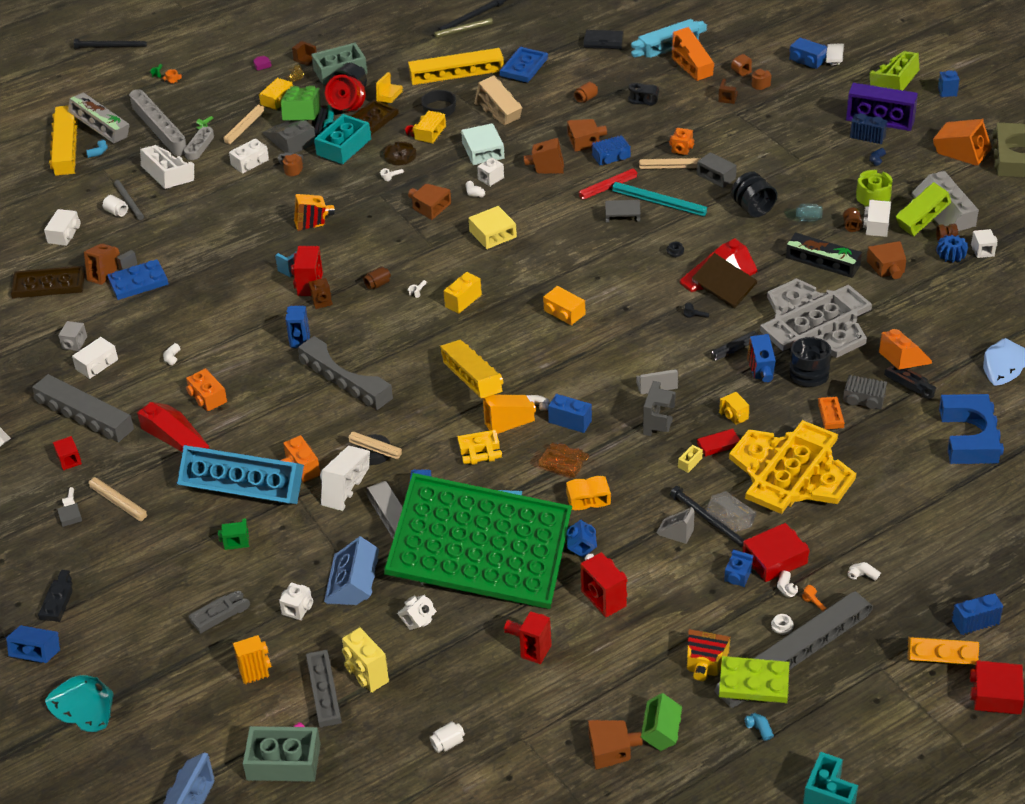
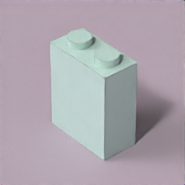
M493 123L461 130L463 146L473 165L484 163L490 158L495 160L505 158L504 144Z

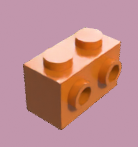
M206 368L186 378L188 394L194 396L200 407L203 406L207 412L227 402L225 388Z

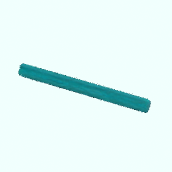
M615 182L612 186V190L620 194L700 216H705L707 213V207L619 182Z

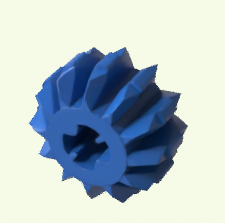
M945 235L938 242L937 254L940 259H945V262H960L961 259H965L968 243L965 242L964 238H960L959 235Z

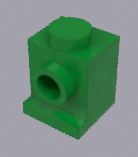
M242 519V522L222 524V530H218L219 542H223L225 550L249 547V530L246 519Z

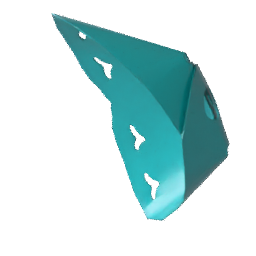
M79 675L70 678L54 689L45 699V703L50 712L59 720L66 723H76L84 731L96 732L105 729L108 725L114 693L97 677ZM96 684L101 685L103 687V690L99 691L96 687ZM52 701L58 702V708L55 707ZM70 711L71 717H69L68 714L63 713ZM92 721V726H90V724H86L85 722Z

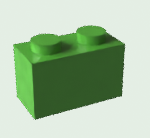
M663 693L648 700L641 738L660 751L676 744L682 706Z

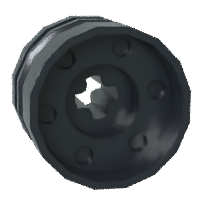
M749 171L735 181L731 189V196L749 215L761 217L768 213L775 205L777 191L761 175Z
M804 337L796 340L791 346L789 374L792 381L806 387H815L827 382L831 362V346L828 342L815 337Z

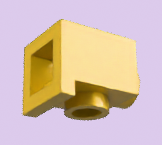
M737 392L720 398L719 413L721 415L725 414L728 419L737 425L749 419V404Z

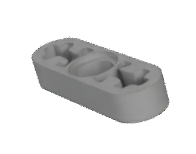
M202 127L184 149L186 159L196 160L201 156L214 138L211 127Z

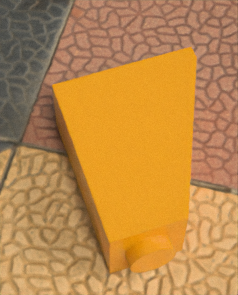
M491 395L483 398L484 421L489 431L496 430V433L499 434L535 421V404L533 401L530 402L526 395Z

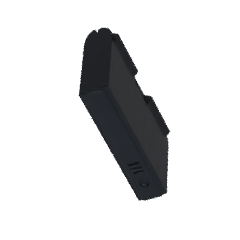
M586 30L584 48L622 49L624 31Z

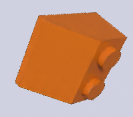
M892 329L882 332L879 353L897 369L932 364V360L900 330Z

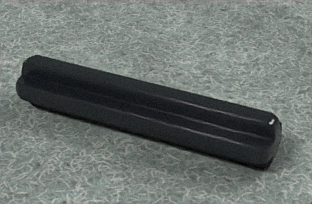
M321 105L314 126L315 137L323 132L324 121L328 114L327 105Z
M751 331L712 350L711 358L717 361L748 346L750 336H757L758 333Z

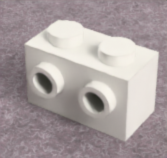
M256 138L229 152L231 166L242 174L269 160L267 146Z

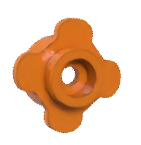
M171 69L166 71V76L163 77V80H167L169 83H176L178 79L182 78V75L178 74L177 70Z

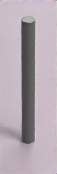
M116 180L114 185L137 219L142 220L144 215L122 183Z

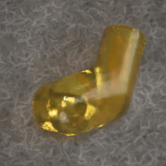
M294 66V71L289 75V79L292 82L300 80L304 76L301 66Z

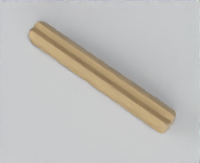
M257 105L224 136V143L231 144L264 112V107Z
M701 158L640 159L639 168H697V161Z
M93 477L92 480H89L90 488L137 520L143 521L144 518H147L146 510L100 479Z

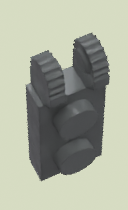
M237 590L189 615V620L197 631L202 633L229 617L248 609L250 601L246 598L243 599V593Z

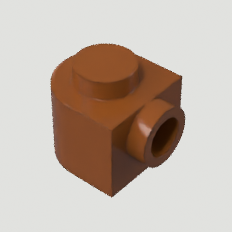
M744 54L736 57L731 64L732 70L741 76L751 73V58Z
M762 69L754 71L752 73V88L763 90L771 86V73L768 70L764 71Z
M297 154L285 156L283 165L286 175L296 176L300 174L303 168L302 157Z

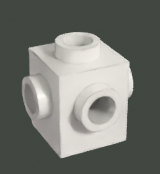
M291 583L287 590L283 591L279 600L282 615L301 620L313 604L310 588Z
M414 595L405 601L406 606L397 614L408 629L412 630L429 624L432 621L431 617L437 611L433 607L432 601L425 595L418 597Z

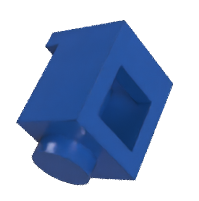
M733 550L725 569L724 581L745 587L753 568V555Z

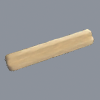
M351 432L349 435L350 443L394 459H399L402 455V449L357 432Z

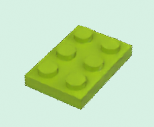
M722 656L719 697L787 703L789 662Z

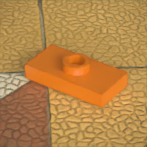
M838 397L818 398V406L824 429L844 428L845 423Z

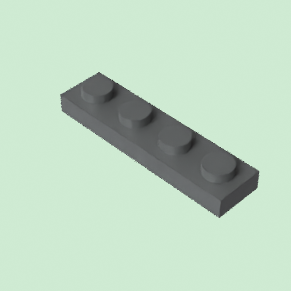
M328 650L306 654L319 727L342 723Z

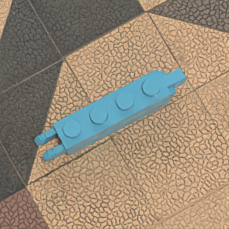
M692 19L639 36L638 40L631 43V47L635 49L631 51V55L633 57L645 55L651 58L672 50L674 31L689 27L696 38L699 39V34L707 30V25L703 21L694 22Z

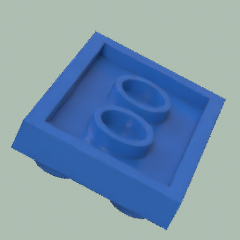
M519 47L500 70V76L521 82H529L548 59V53Z
M158 259L107 274L109 283L118 300L169 284Z

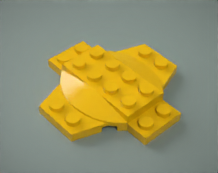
M803 420L793 432H787L784 437L780 438L774 437V433L748 430L729 453V459L751 477L753 484L746 492L745 499L780 514L784 512L787 506L791 507L794 502L806 499L838 504L856 479V473L841 461L833 460L831 448L836 443L838 434Z

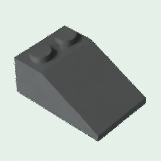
M288 120L263 131V135L285 153H297L315 144L314 127L306 120Z

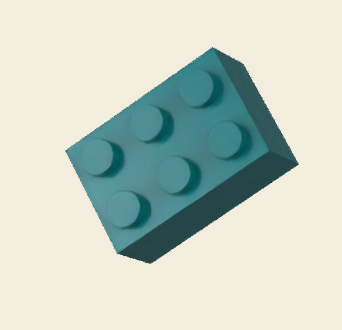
M342 114L314 139L316 155L344 164L371 140L370 123Z

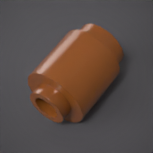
M587 82L577 88L574 93L576 101L585 103L595 97L598 93L597 86L592 82Z

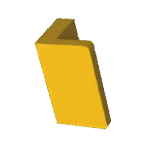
M389 72L376 83V101L392 103L403 92L402 86L391 84V73Z

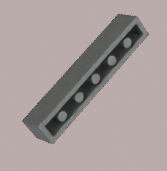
M49 374L32 387L34 399L39 404H44L51 410L77 421L80 425H85L94 432L103 434L108 439L119 443L134 429L131 415Z

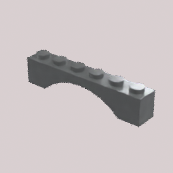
M313 336L298 347L299 360L302 364L323 375L328 381H332L341 389L349 392L353 397L363 401L367 406L378 410L393 399L391 384L378 376L358 375L341 368L330 357L327 344L317 337Z

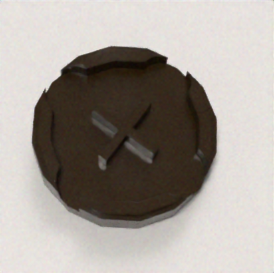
M395 142V145L391 146L389 144L384 149V159L392 165H406L413 162L416 158V149L411 143Z

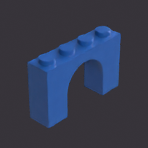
M989 394L941 395L939 411L942 422H967L976 425L983 431L977 435L950 436L947 449L950 464L999 463L1000 455L1004 453L1003 443H1000V430L996 428L997 416L993 415L994 403L990 402Z

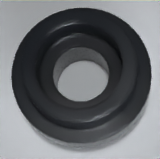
M671 242L667 247V254L672 257H679L684 254V247L680 242Z

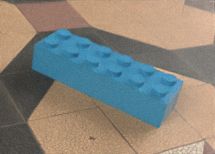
M184 445L177 484L297 504L304 465Z

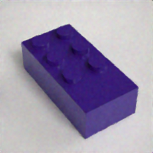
M853 83L848 95L846 121H852L855 114L863 113L869 117H881L883 120H888L887 127L911 131L915 121L918 93Z

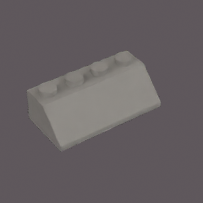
M945 171L928 175L912 192V196L916 198L926 187L935 182L949 192L952 203L933 219L934 223L945 226L956 223L958 231L976 227L979 210Z

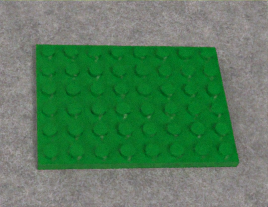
M413 473L384 574L551 609L572 506Z

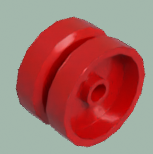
M337 75L330 79L326 85L325 97L329 105L334 109L353 112L359 109L365 101V88L356 78L347 75Z

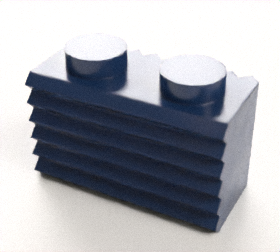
M863 113L855 114L851 121L850 138L882 144L886 137L888 120H883L881 117H869Z

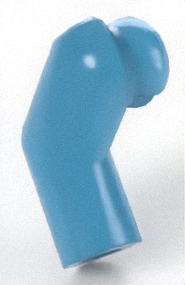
M105 140L98 141L97 148L86 150L88 158L102 155L108 149V145H106Z
M752 713L751 716L745 717V725L748 728L755 727L759 729L763 740H769L774 737L768 720L764 716Z

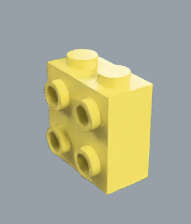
M499 206L469 217V231L486 249L517 237L516 223Z
M361 628L342 638L344 647L342 652L346 660L344 662L345 668L350 674L353 673L357 677L362 687H366L372 693L389 682L385 653Z

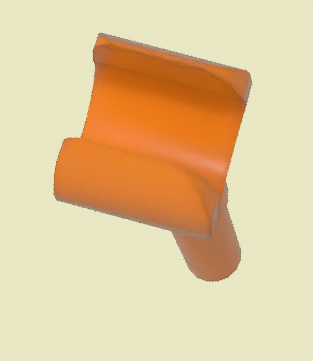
M807 585L802 594V599L806 602H813L823 612L827 610L815 597L817 593L815 587Z

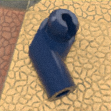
M880 148L871 153L869 159L874 166L882 163L880 158L886 154L885 150Z

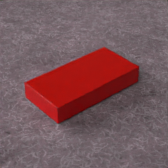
M729 429L697 439V445L703 450V454L706 457L733 449L740 441V438L734 429Z

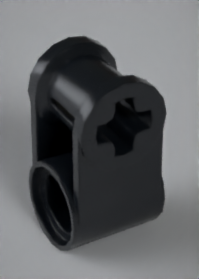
M631 83L629 85V103L650 106L657 103L659 88L656 85Z

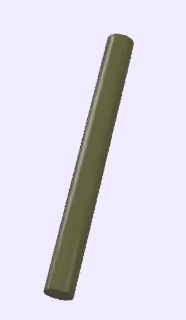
M492 18L437 31L434 32L435 38L490 25L493 24Z

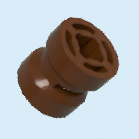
M857 208L846 209L843 213L846 230L850 232L860 230L863 224L860 211Z
M956 223L949 224L948 226L941 224L936 227L938 242L945 235L951 236L952 234L953 236H958Z

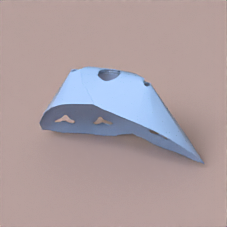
M1005 338L991 345L985 351L983 368L993 385L1005 384L1020 375L1022 369L1025 368L1024 347ZM998 375L1004 376V378H1000L999 380H997Z

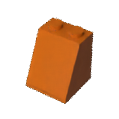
M983 119L946 122L933 138V144L938 154L972 165H979L992 149Z

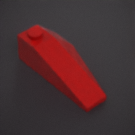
M734 238L718 247L680 280V284L690 292L702 290V287L692 281V277L714 253L750 276L757 273V267L747 247Z
M150 402L137 412L142 430L183 452L184 445L210 449L209 445L186 417L175 408L167 404Z

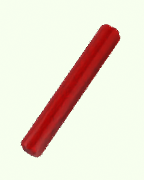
M632 168L579 191V197L585 200L613 188L612 186L615 182L623 184L637 177V171Z

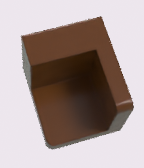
M301 41L292 47L294 61L306 66L313 63L312 54L317 53L315 45Z
M722 79L719 88V102L735 104L738 95L736 87L726 86V79Z

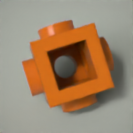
M676 129L669 141V145L672 146V153L688 155L690 149H693L694 146L693 130Z

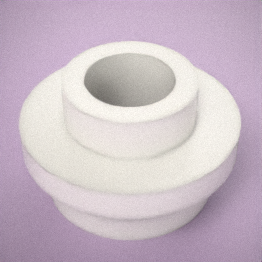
M778 614L772 620L771 627L778 634H788L793 629V621L786 614Z

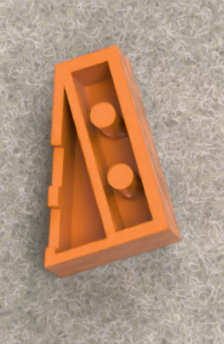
M686 27L674 31L672 59L697 81L713 76L714 62L691 29Z

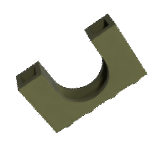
M997 123L996 129H993L992 132L993 159H995L994 169H997V176L1025 177V153H1018L1009 149L1025 147V124Z

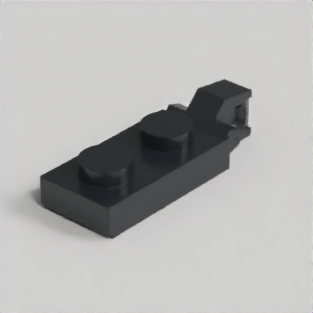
M894 365L885 369L884 375L892 381L898 382L907 387V389L921 394L924 398L931 399L935 396L937 387L929 384L927 378L908 368L897 369Z
M61 570L58 580H54L51 583L38 614L39 620L61 621L73 592L70 570Z

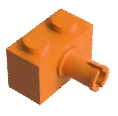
M301 435L283 442L286 458L280 461L303 464L301 480L303 483L320 476L318 458Z

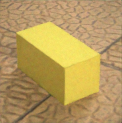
M692 445L678 459V468L689 473L702 459L703 450Z

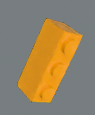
M908 637L907 659L976 664V660L979 659V642Z

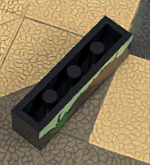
M796 232L787 244V259L850 278L854 277L861 265L862 252Z

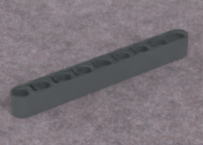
M856 591L852 592L754 659L789 662L790 670L865 619L872 611L873 605ZM719 682V683L717 684V686L715 687V694H717L718 696H719L720 682ZM720 697L731 708L746 700Z

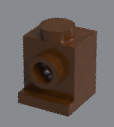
M326 278L309 282L311 299L315 309L333 305L330 286Z

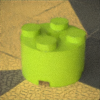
M868 170L861 173L857 181L856 199L864 207H869L870 200L890 202L892 177L885 172L882 174L877 173V170Z

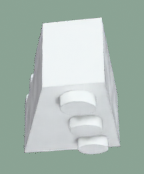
M156 145L141 149V166L164 189L194 181V163H186L179 156L175 158L171 156V152Z
M348 445L334 460L322 469L320 479L322 480V506L341 511L344 510V501L347 497H352V488L355 484H360L369 469V450Z

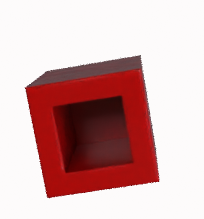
M72 436L53 442L57 458L63 470L82 464Z

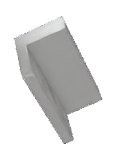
M677 370L636 376L640 394L649 393L653 381L661 382V389L664 390L678 389Z

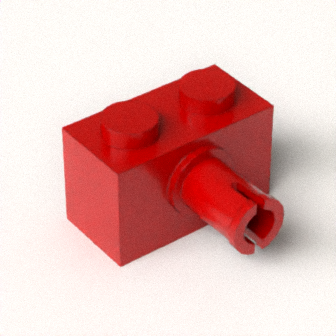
M530 611L523 624L507 620L504 626V633L520 637L521 658L541 664L551 647L550 617Z

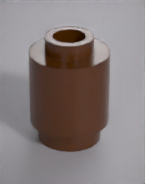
M380 266L367 273L363 277V281L369 290L377 289L388 283L391 275L387 268Z

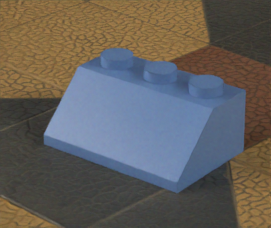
M359 536L334 554L324 602L327 604L357 605L363 600H367L372 594L371 588L375 578L379 548Z
M202 753L186 761L183 768L178 771L173 787L168 789L163 804L204 803L215 782L208 753Z

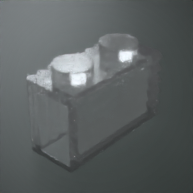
M727 491L712 495L706 510L707 513L718 519L719 522L721 521L722 524L724 523L725 526L734 530V533L752 527L757 514Z

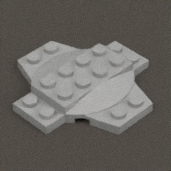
M794 279L768 291L767 298L776 314L775 319L760 325V331L763 334H769L770 340L782 351L791 348L796 340L804 337H815L828 342L831 346V356L835 358L866 344L867 338L857 323V316L870 311L872 304L849 284L835 291L827 290V293H819L816 291V287L799 279Z

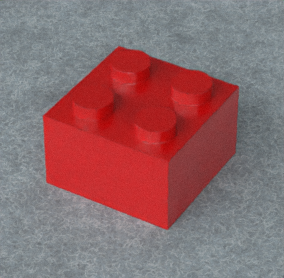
M298 246L297 253H294V264L291 266V274L295 276L293 286L294 289H297L298 296H311L309 282L323 278L319 246Z
M601 552L581 563V592L605 617L627 606V577L623 571H619L610 558H607Z

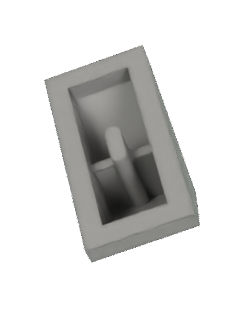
M691 507L665 518L657 534L686 544L694 530V509Z

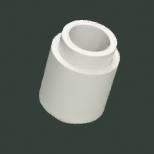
M113 195L107 196L103 201V209L117 217L124 216L128 211L126 203Z
M450 722L434 731L433 735L429 738L434 749L439 753L441 751L445 752L463 742L462 737L465 733L459 723Z

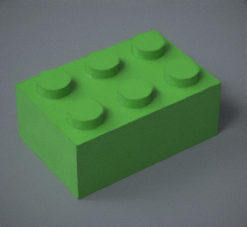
M292 86L288 88L281 100L282 120H315L321 106L320 88H315V86H307L306 88Z

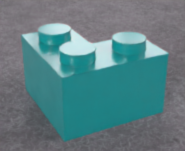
M820 752L805 787L803 804L856 803L858 785L840 779L843 759Z

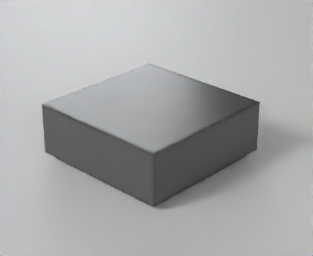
M133 250L117 257L120 270L138 265Z
M77 503L57 509L62 527L82 521Z

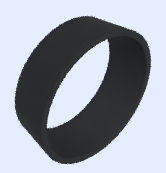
M433 90L426 93L421 99L424 113L426 114L430 110L439 114L444 113L445 117L451 115L456 107L455 94L447 90ZM434 101H447L451 103L450 106L441 109L427 107L428 104Z

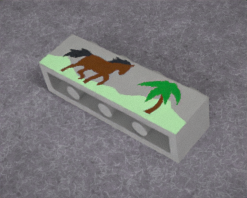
M81 93L70 98L68 112L109 141L116 143L128 137L129 123L87 94Z

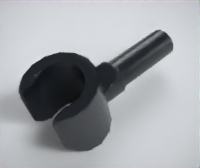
M685 304L684 315L687 318H691L694 315L709 317V313L695 310L693 304Z

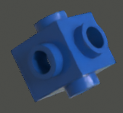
M579 520L567 529V546L572 552L583 558L597 547L596 530L592 525Z

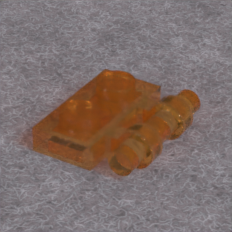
M552 442L550 449L547 448L540 458L539 467L575 478L583 466V460L587 461L589 454L579 448L572 449L567 447L566 444Z

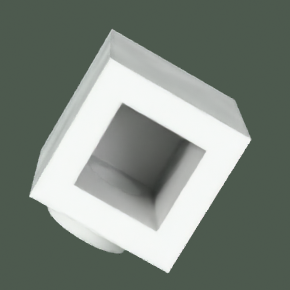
M490 158L477 166L478 180L488 186H492L504 178V165L494 158Z
M991 229L973 231L971 246L976 257L995 256L997 238L993 235Z

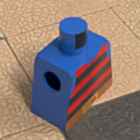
M769 334L750 336L747 356L754 378H762L763 382L773 380L775 356Z

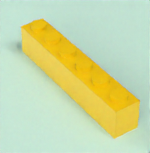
M500 48L410 61L408 66L412 85L500 72L504 62Z
M69 105L55 107V113H53L52 150H50L51 160H49L50 169L54 170L55 176L75 174L78 118L68 112Z
M460 339L440 346L443 363L480 398L503 392L501 386L503 378L501 374L497 373L487 361H484L481 356L477 355L468 344H465Z

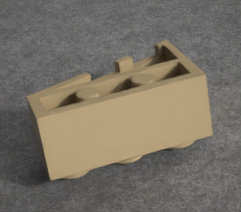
M491 76L478 83L474 104L483 106L485 112L490 111L492 117L503 125H507L520 118L521 104L505 89L501 81L495 76Z

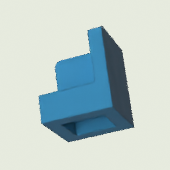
M279 253L276 254L277 270L289 277L293 276L291 274V266L294 264V253L289 257Z

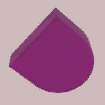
M259 56L254 59V66L257 71L272 67L271 61L266 56Z

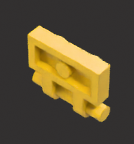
M496 430L457 436L461 455L469 454V456L462 457L463 464L471 463V465H475L477 462L487 460L492 462L495 459L502 458L501 450L493 451L500 449ZM483 451H486V452H487V453L476 454L477 452H483Z

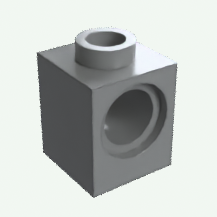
M70 321L65 323L58 335L62 349L79 351L87 338L84 323Z

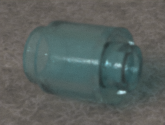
M800 204L796 208V217L800 221L821 220L822 206H818V204Z

